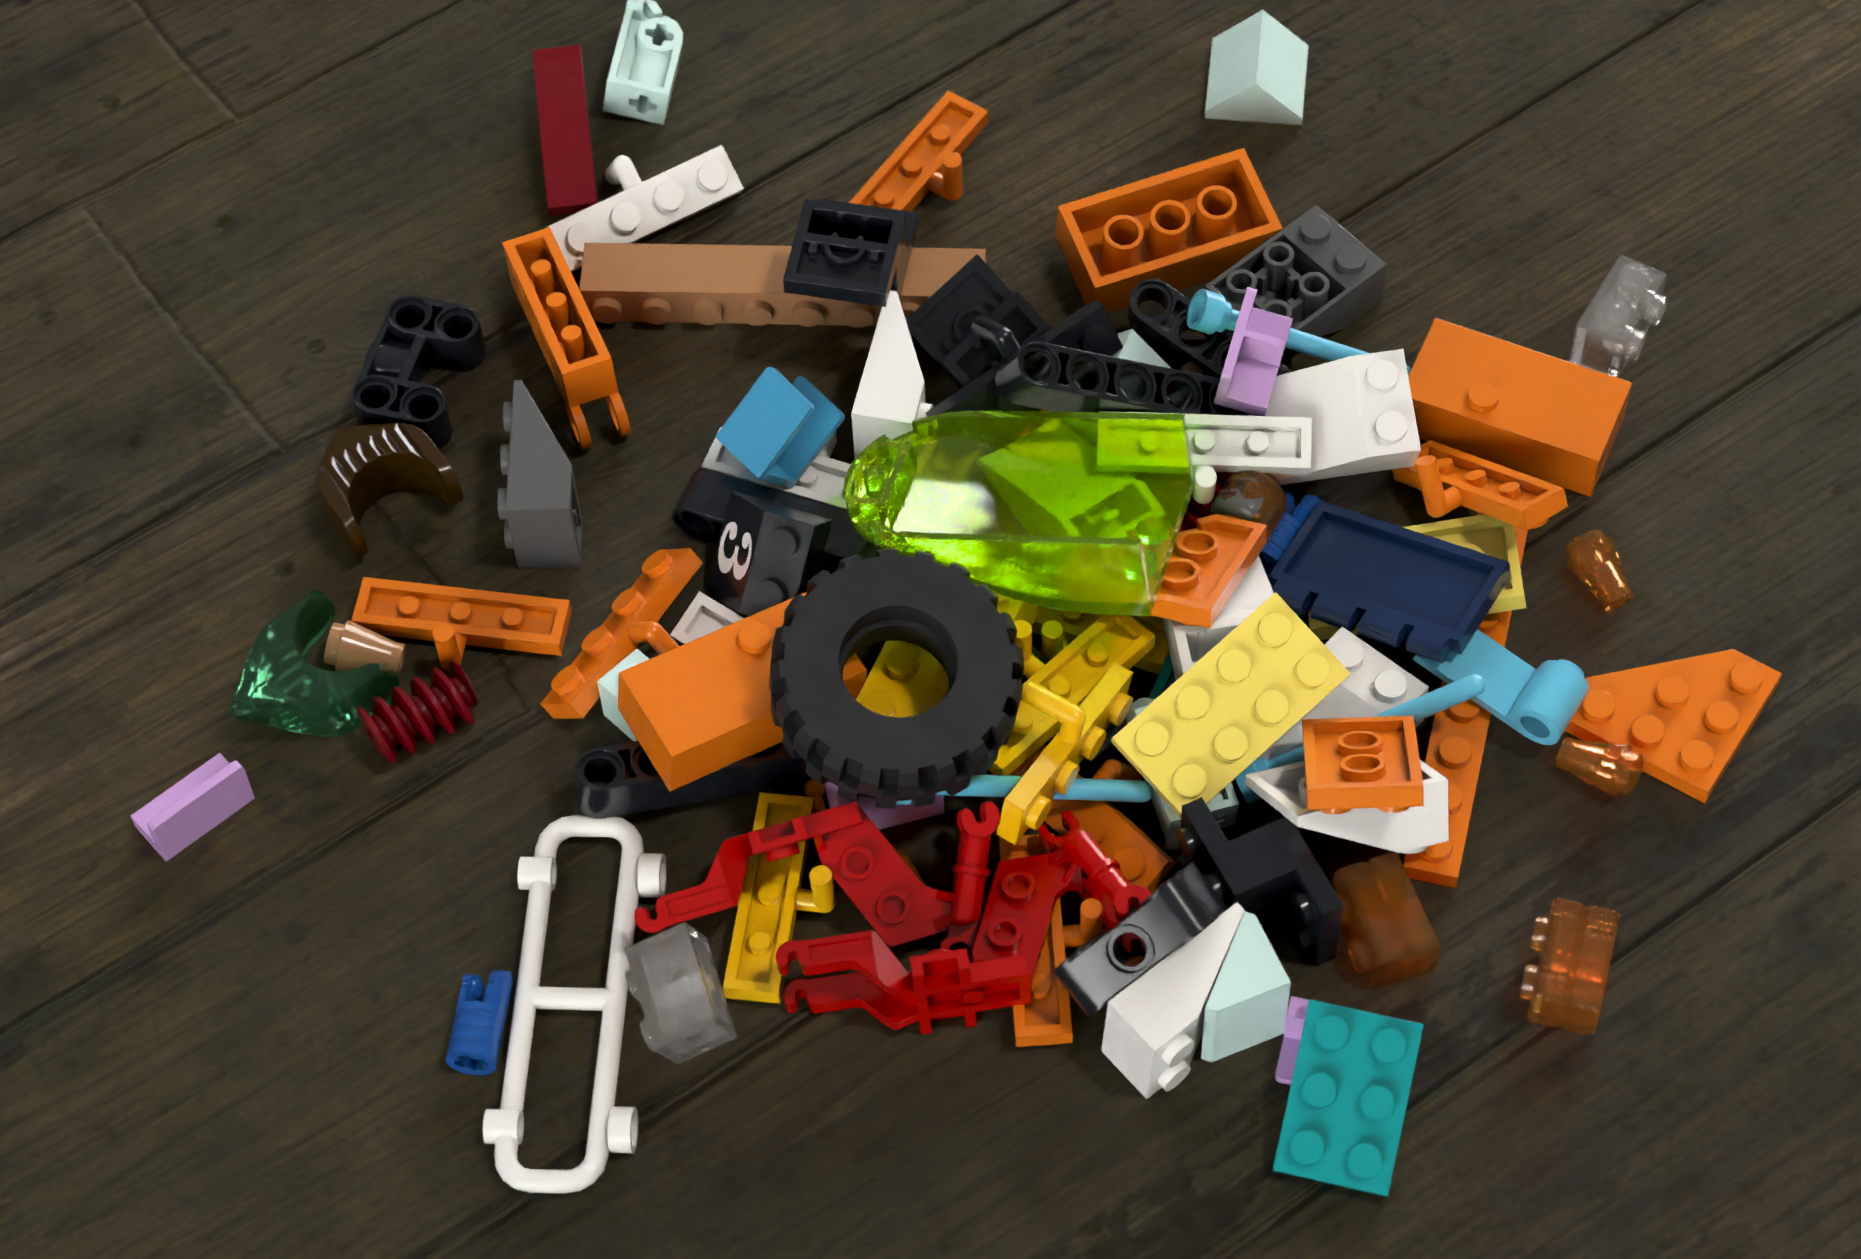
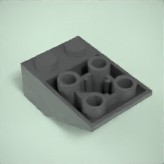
M1315 205L1208 283L1205 289L1222 294L1225 301L1231 303L1232 309L1237 311L1241 310L1247 287L1257 289L1253 304L1254 308L1293 318L1290 328L1321 337L1349 327L1383 301L1387 264L1320 207Z
M514 380L513 401L504 402L503 406L505 433H510V444H502L500 451L502 476H508L507 488H499L497 498L499 519H505L506 549H514L518 569L581 568L583 521L572 464L522 380Z

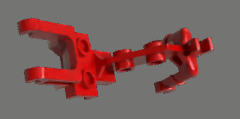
M857 801L726 839L721 844L709 874L701 885L659 897L656 900V912L658 913L656 919L650 917V912L646 907L637 908L635 910V921L643 931L655 933L670 925L737 906L750 856L765 852L769 863L801 853L798 842L813 838L822 865L831 870L835 881L889 947L947 930V936L940 942L939 949H949L952 944L963 942L970 950L969 963H973L972 950L977 937L985 878L990 873V869H987L991 834L999 825V810L991 801L982 803L979 806V815L981 817L979 823L975 820V816L970 809L965 808L957 812L956 823L961 833L956 865H952V872H955L952 893L924 886L858 805Z
M1066 810L1061 813L1062 826L1068 832L1066 835H1052L1045 824L1038 828L1039 843L1047 854L999 861L972 950L973 963H969L967 948L959 950L934 949L924 955L910 957L912 972H907L876 931L872 930L804 941L791 940L780 945L776 951L777 969L783 976L789 973L790 962L793 960L799 961L803 973L808 976L849 969L858 972L816 979H796L785 987V1007L788 1013H795L798 1008L797 1001L801 998L807 1000L809 1009L815 1014L858 1007L865 1009L891 1029H901L919 1021L921 1035L932 1033L931 1021L964 1016L966 1028L976 1027V1012L1032 1003L1031 988L1056 900L1067 891H1077L1084 901L1090 898L1100 901L1103 906V926L1108 931L1130 915V908H1139L1141 903L1151 893L1146 887L1137 884L1132 885L1120 871L1121 867L1118 861L1111 859L1086 830H1080L1079 820L1071 811ZM1124 933L1122 938L1125 949L1130 954L1132 950L1139 949L1142 952V956H1146V945L1143 939L1134 933Z

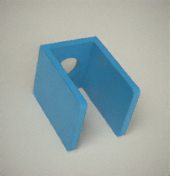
M767 367L715 437L757 479L793 488L844 421L845 415L807 378L798 376L791 384L777 369Z

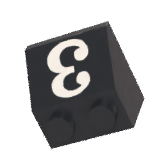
M731 491L706 593L736 612L751 616L789 600L796 595L807 592L808 581L820 571L832 519L738 491Z

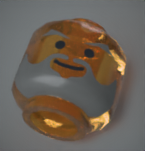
M1257 471L1233 472L1224 482L1211 503L1210 516L1218 514L1266 524L1268 541L1285 516L1288 501L1278 481L1271 474Z

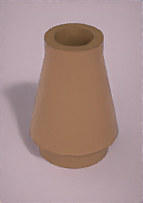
M350 620L346 624L333 622L325 647L324 663L335 666L336 672H370L399 675L405 658L406 644L395 642Z

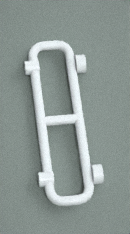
M586 815L561 817L550 823L541 832L535 846L534 857L521 856L519 859L518 886L520 890H529L503 1090L500 1109H486L483 1119L484 1143L495 1144V1168L502 1180L516 1190L529 1193L565 1194L578 1192L594 1184L604 1172L609 1152L635 1153L638 1140L636 1107L614 1106L636 924L635 910L638 907L639 897L659 898L664 896L667 869L665 855L644 853L643 839L633 824L620 817L595 819ZM570 837H610L618 840L622 846L605 988L539 987L551 891L556 886V853L561 842ZM536 1009L603 1011L586 1154L582 1163L570 1170L528 1169L521 1166L517 1159L518 1145L522 1143L524 1133L523 1106Z

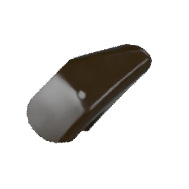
M388 423L339 427L335 430L319 467L317 481L327 516L333 528L355 559L368 553L366 541L359 528V524L364 513L381 497L393 492L414 490L434 495L450 507L463 501L460 484L448 461L431 438L422 429L411 424Z

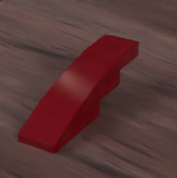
M581 45L533 50L538 118L549 215L578 213L598 203Z

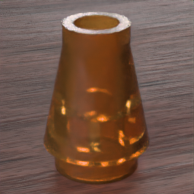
M1595 529L1577 537L1567 545L1564 550L1569 558L1566 565L1601 601L1606 611L1618 609L1634 597V593L1628 585L1612 537H1606L1601 529Z
M1566 737L1560 746L1556 766L1574 774L1612 797H1616L1619 793L1630 796L1641 774L1643 755L1633 752L1632 746L1627 744L1585 741Z

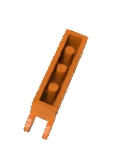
M548 227L502 242L512 286L565 401L567 415L580 449L585 450L592 447L589 429L580 405L602 397L606 399L607 407L618 435L623 437L631 434L628 416L618 392L612 358L551 228Z

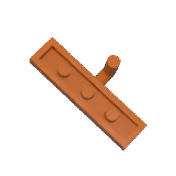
M947 91L849 203L912 212L929 191L949 201L959 200L963 194L961 155L988 125V111Z
M1432 440L1420 445L1421 451L1415 460L1414 466L1392 469L1395 481L1422 491L1426 511L1434 518L1442 517L1459 506H1464L1486 516L1517 526L1520 529L1529 530L1543 526L1551 516L1568 507L1563 487Z
M691 548L661 549L645 560L641 567L642 574L631 588L623 591L614 600L611 607L613 611L603 624L585 637L581 645L582 651L572 664L562 669L552 680V689L540 705L553 719H583L600 697L597 681L636 650L641 643H648L658 655L679 647L658 621L703 563Z
M363 577L351 621L383 636L434 641L440 665L444 670L449 671L448 664L450 660L455 659L461 665L466 645L562 656L572 609L570 600Z
M1044 744L1009 776H1024L1048 745ZM1109 759L1103 763L1091 779L1142 780V775L1131 764ZM1078 774L1076 778H1083V777ZM1051 799L1052 806L1044 821L1060 836H1064L1068 832L1062 826L1061 813L1066 810L1071 811L1080 822V830H1086L1111 859L1118 861L1121 867L1120 871L1132 885L1137 884L1146 887L1152 893L1176 864L1169 855L1109 801Z
M1039 834L1023 835L1016 845L999 837L1000 861L1047 854L1039 843ZM1060 898L1056 900L1031 988L1032 1003L1012 1006L1016 1047L1073 1043L1069 992L1052 971L1066 959L1065 948L1081 947L1102 931L1103 906L1097 899L1090 898L1082 902L1080 906V924L1062 925Z

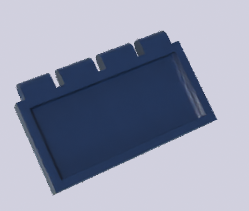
M1319 500L1268 578L1273 592H1276L1297 614L1306 615L1311 608L1310 615L1312 619L1338 628L1344 627L1350 632L1359 623L1358 634L1396 648H1400L1407 639L1406 651L1444 663L1451 651L1460 655L1463 653L1509 580L1511 572L1508 561Z

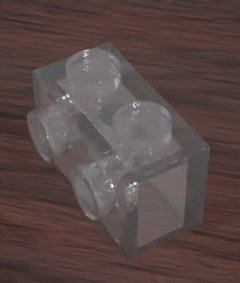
M1620 254L1576 325L1569 362L1618 378L1629 359L1632 361L1637 359L1647 338L1646 331L1651 324L1657 325L1660 322L1667 308L1669 297L1663 295L1667 274Z
M683 922L625 948L630 969L625 972L626 982L634 998L641 1003L645 1019L640 1022V1028L643 1038L651 1051L658 1052L672 1062L679 1064L737 1038L711 950L704 935L686 922Z

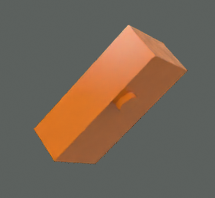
M1241 148L1060 205L1057 211L1055 239L1085 305L1093 300L1104 305L1108 314L1129 307L1130 294L1133 288L1139 282L1146 279H1159L1177 291L1214 280L1283 228L1245 149Z
M1438 318L1434 319L1408 375L1419 439L1426 442L1429 440L1435 441L1589 497L1593 494L1623 423L1632 382Z
M793 598L619 672L618 710L669 792L783 742V731L781 727L775 726L770 708L771 692L769 689L774 635L776 629L782 627L784 611ZM856 653L848 659L843 669V683L855 700L866 681L867 670Z

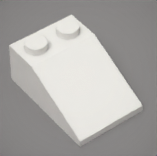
M890 290L887 305L882 307L851 412L855 465L898 478L905 468L912 472L931 436L929 434L931 424L925 413L933 408V404L925 402V382L897 291Z
M1404 349L1349 356L1276 376L1265 416L1312 418L1310 475L1256 473L1257 482L1259 483L1258 488L1414 466L1421 447Z
M1341 627L1325 646L1351 674L1302 719L1372 717L1428 693L1429 686L1347 629ZM1302 719L1259 758L1265 756L1267 760H1271L1303 746ZM1423 719L1415 722V728L1423 721Z
M1420 760L1424 788V806L1410 807L1408 810L1398 813L1383 812L1377 808H1355L1347 813L1338 815L1326 814L1320 810H1308L1304 761L1245 775V785L1301 828L1405 854L1420 853L1426 850L1427 846L1449 841L1448 779L1422 760Z
M1237 902L1196 937L1178 950H1174L1108 1001L1101 1051L1146 1099L1161 1088L1165 1091L1175 1088L1190 1072L1191 1068L1189 1065L1203 1035L1206 1004L1245 911Z

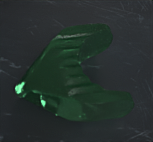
M314 590L275 616L257 635L232 697L230 711L237 720L308 735L335 737L346 734L362 724L356 710L357 705L361 706L370 716H372L371 699L373 697L379 696L389 705L391 703L390 691L396 686L399 687V679L395 672L385 663H368L354 670L335 672L322 670L306 661L310 647L327 631L335 617V608L332 601L323 591Z

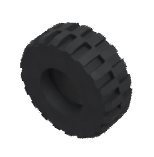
M897 549L877 550L876 557L862 560L861 555L856 554L839 561V570L833 574L822 570L808 581L807 594L805 596L796 595L793 597L784 611L782 627L776 629L772 644L769 689L771 692L770 708L774 724L781 727L783 731V744L793 759L802 757L806 762V774L820 785L825 784L829 780L839 786L838 796L850 801H858L860 795L877 799L876 807L895 809L896 801L912 800L914 807L933 804L936 793L944 790L949 795L954 796L969 787L972 775L975 773L985 774L997 760L999 749L1002 745L1007 744L1014 728L1022 696V676L1024 671L1023 649L1015 644L1016 626L1009 613H999L997 611L999 598L986 584H980L977 587L969 580L970 571L954 562L949 567L934 562V554L916 550L915 557L897 555ZM881 641H904L917 645L932 654L946 671L949 678V686L945 698L932 709L910 717H889L865 708L853 698L843 683V669L850 657L868 645Z

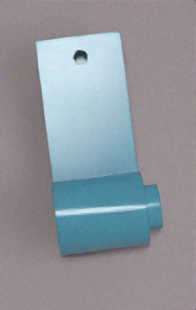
M1478 629L1463 653L1460 655L1451 651L1444 663L1416 654L1412 659L1447 684L1472 674L1480 675L1485 680V690L1481 695L1471 700L1526 738L1543 745L1558 743L1589 691V685L1584 678V673L1576 664L1563 659L1557 661L1547 660L1535 669Z

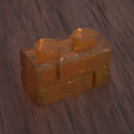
M1390 852L1371 858L1367 863L1362 861L1339 868L1334 873L1333 889L1343 904L1341 925H1346L1352 938L1351 941H1348L1351 961L1359 974L1367 971L1374 988L1380 989L1401 982L1404 978L1418 977L1433 972L1437 968L1441 946L1398 853Z
M1556 898L1552 900L1548 917L1537 915L1530 948L1540 950L1541 953L1538 966L1526 965L1520 992L1521 998L1530 1000L1527 1014L1530 1022L1551 1027L1562 1026L1564 1030L1586 1035L1595 1033L1620 917L1617 911L1592 905L1584 907L1583 903Z

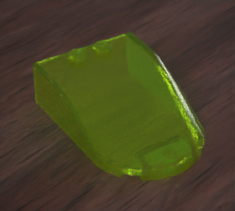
M957 411L936 414L912 421L913 431L892 440L885 434L882 435L856 457L847 471L843 489L850 521L861 536L883 549H897V555L915 557L916 550L934 554V562L947 567L954 562L970 571L969 580L976 586L986 584L993 592L1012 599L1053 610L1101 615L1151 616L1194 488V474L1185 414Z

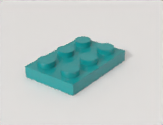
M1309 999L1273 1171L1388 1197L1424 1024Z

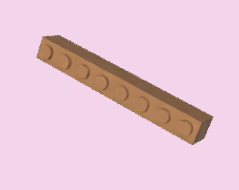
M584 244L579 290L593 320L600 323L648 322L651 324L699 323L702 325L723 323L750 324L753 326L786 324L804 327L849 325L861 328L877 326L882 306L784 293L783 278L792 246ZM912 248L900 296L905 319L976 254L986 263V249Z

